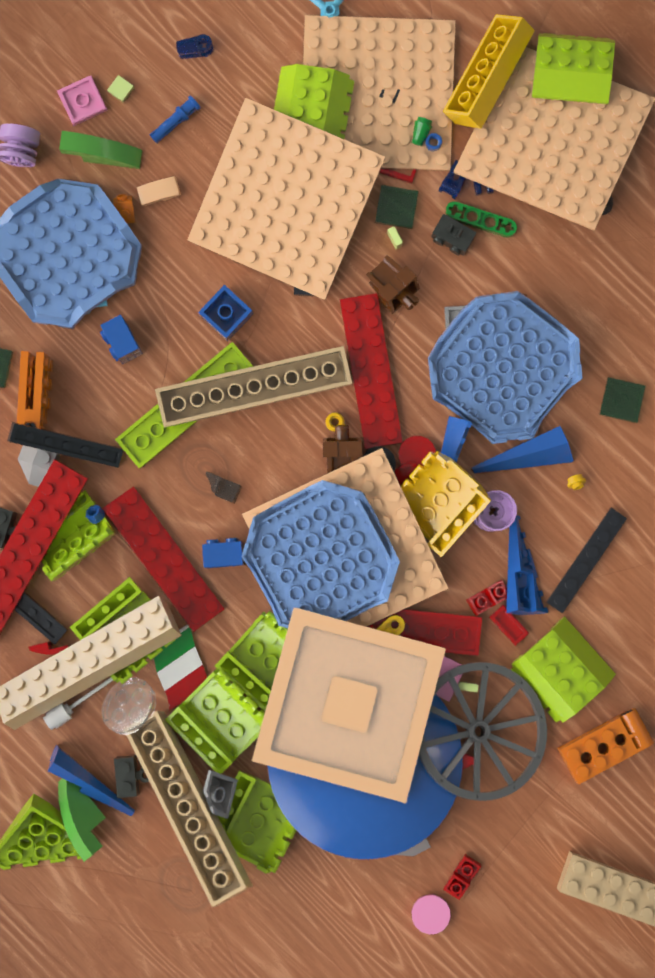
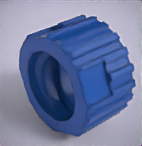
M436 133L429 134L425 140L426 148L433 152L439 150L442 146L441 136ZM431 139L438 140V144L436 146H432L429 143V141Z
M93 505L86 511V517L92 524L99 523L105 515V512L99 505Z

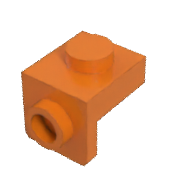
M119 194L113 198V205L127 224L136 223L132 195Z

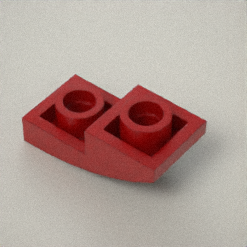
M501 579L469 597L466 601L474 615L478 616L506 600L507 588Z
M464 854L443 890L460 900L470 886V882L481 868V864L467 854Z

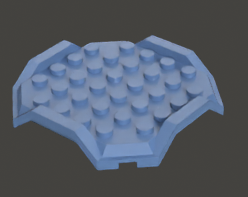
M64 179L39 185L8 207L0 218V278L33 323L50 324L73 329L91 310L115 293L134 286L136 283L137 266L140 260L142 245L98 184Z
M519 291L475 297L459 312L439 337L428 356L433 400L446 406L462 419L472 422V426L492 444L516 439H533L542 420L563 394L583 379L582 366L580 364L579 338Z
M321 480L254 516L242 553V559L256 578L272 608L278 625L284 628L289 627L294 607L348 621L370 608L387 602L400 563L390 539L364 493L325 480Z

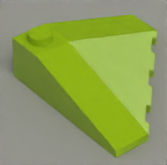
M36 794L29 798L0 839V868L3 870L11 869V865L23 863V867L38 865V861L50 860V863L64 862L66 860L65 857L77 856V859H82L68 837L60 811Z

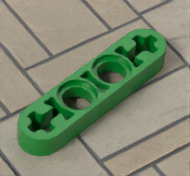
M453 201L446 207L445 213L447 216L471 227L506 238L512 237L517 230L515 221L466 204ZM457 207L458 212H462L463 209H465L466 211L464 213L463 219L460 218V213H455V215H452L449 209ZM469 212L476 213L477 220L469 221L467 214ZM487 218H493L495 220V226L487 227L485 225V220ZM499 221H502L501 226L506 227L507 224H510L513 231L510 230L509 233H506L505 228L500 227L499 230H496Z

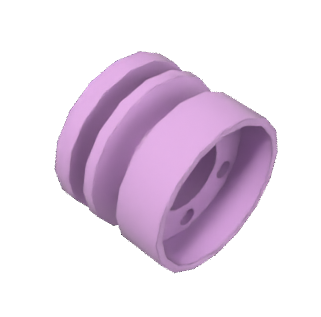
M2 124L0 127V140L5 143L0 144V161L17 167H34L36 164L34 157L37 156V152L31 148L38 147L41 133L23 125Z
M501 490L486 492L491 502L476 517L474 523L480 529L487 532L502 531L510 527L517 515V506L514 499L508 493ZM490 508H495L494 515H489Z

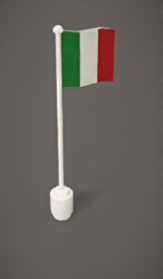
M188 625L179 630L181 636L176 638L168 647L162 646L163 651L154 658L158 677L167 695L169 711L185 701L207 678L205 668L194 644L192 630ZM109 678L70 706L67 703L65 705L61 703L49 710L46 716L43 717L47 726L53 730L72 719L71 714L74 707L112 682L113 679Z

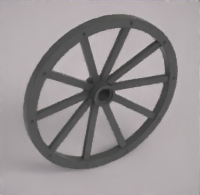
M478 662L452 668L438 677L434 696L449 681L469 723L431 705L430 712L465 728L466 731L425 741L423 735L418 754L431 778L443 789L458 797L477 801L503 798L525 785L541 763L547 742V723L542 704L532 687L521 676L506 667ZM479 670L482 671L475 720L454 677L466 672ZM489 672L500 674L515 685L483 719ZM521 689L528 698L535 715L488 725L518 690ZM536 721L537 741L535 750L531 751L491 734L490 731ZM477 726L481 728V734L479 736L475 734V729ZM468 737L443 773L440 774L433 765L426 747ZM487 739L532 757L526 769L516 780L513 781ZM474 742L473 792L450 783L447 777ZM481 743L507 782V786L491 792H480Z

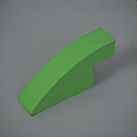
M62 131L59 150L62 154L78 155L82 157L84 162L140 169L142 149L87 134Z
M62 778L58 782V800L63 824L75 850L82 860L86 861L103 847L91 830L106 817L89 796L79 792L80 786Z

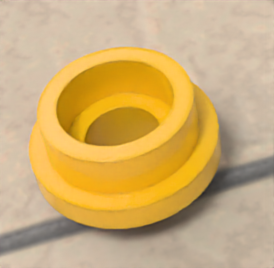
M331 413L327 416L326 426L330 431L335 432V426L331 423L333 419L339 421L338 425H344V418L339 413Z
M577 474L567 479L568 488H573V490L583 488L586 483V479L583 478L582 474Z

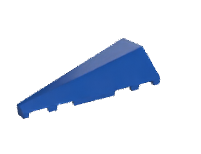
M452 416L448 417L441 449L442 454L457 462L472 422Z
M558 426L473 466L471 469L475 474L571 463L574 460L566 436L561 426Z
M516 515L515 521L509 527L506 613L514 615L546 614L548 609L543 606L541 599L543 592L538 589L536 583L538 575L530 549H526L524 543L526 535L525 532H521L519 526L521 518Z
M58 745L54 747L48 772L80 786L79 792L129 816L134 814L135 810L121 798H117V795Z

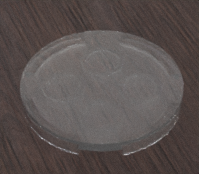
M130 678L124 684L119 681L108 691L102 704L101 713L105 725L113 732L122 735L138 731L148 718L151 719L156 706L155 692L147 682L140 678Z

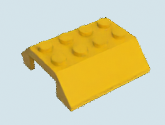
M430 451L422 460L425 466L419 464L409 476L412 481L406 479L400 487L423 535L429 540L428 546L442 557L491 502V499L482 485L452 458L439 451L435 454Z

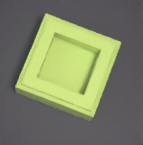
M118 75L107 91L121 102H124L134 89V86Z
M394 226L389 228L387 234L397 250L402 247L403 241Z
M458 682L460 690L478 692L477 684Z

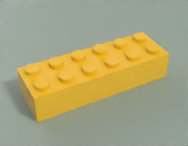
M495 15L443 110V113L455 124L482 129L535 31L523 17Z

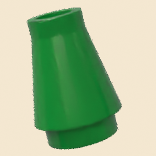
M418 116L417 121L415 120L412 144L422 147L423 142L433 127L431 126V120Z

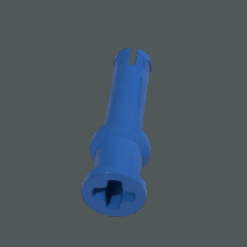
M190 95L184 104L176 107V112L149 134L150 137L158 144L182 121H188L189 116L196 110H200L201 107Z

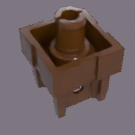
M388 255L384 257V260L375 269L366 274L370 279L369 284L381 298L382 305L391 314L402 305L411 310L414 308L412 304L414 306L418 304L419 299L414 295L420 289L417 283V276L407 266L402 269Z
M335 425V438H323V457H327V474L338 469L341 465L345 466L357 460L358 457H362L361 437L349 438V425Z

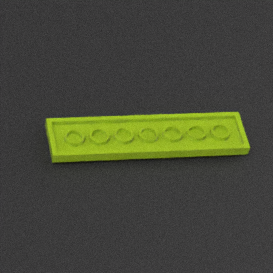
M231 342L184 382L253 367V365L236 345ZM157 404L115 440L137 467L141 469L197 421L164 428L159 405Z

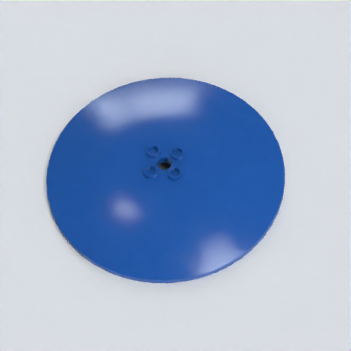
M435 694L431 705L450 714L445 704ZM429 712L424 731L425 741L458 733L454 723ZM457 739L426 747L433 765L440 774L443 773L460 750L461 741ZM419 755L406 803L268 766L273 794L289 823L312 844L332 854L346 858H385L412 848L427 838L441 824L456 798V795L443 789L431 778L424 768ZM462 758L447 777V780L457 787L460 786Z

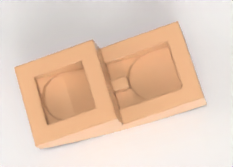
M175 176L137 187L142 206H147L160 200L166 201L181 195Z

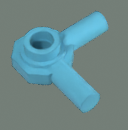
M322 0L310 1L320 8L321 16L331 18L340 15L339 6L344 0H334L333 2H324Z

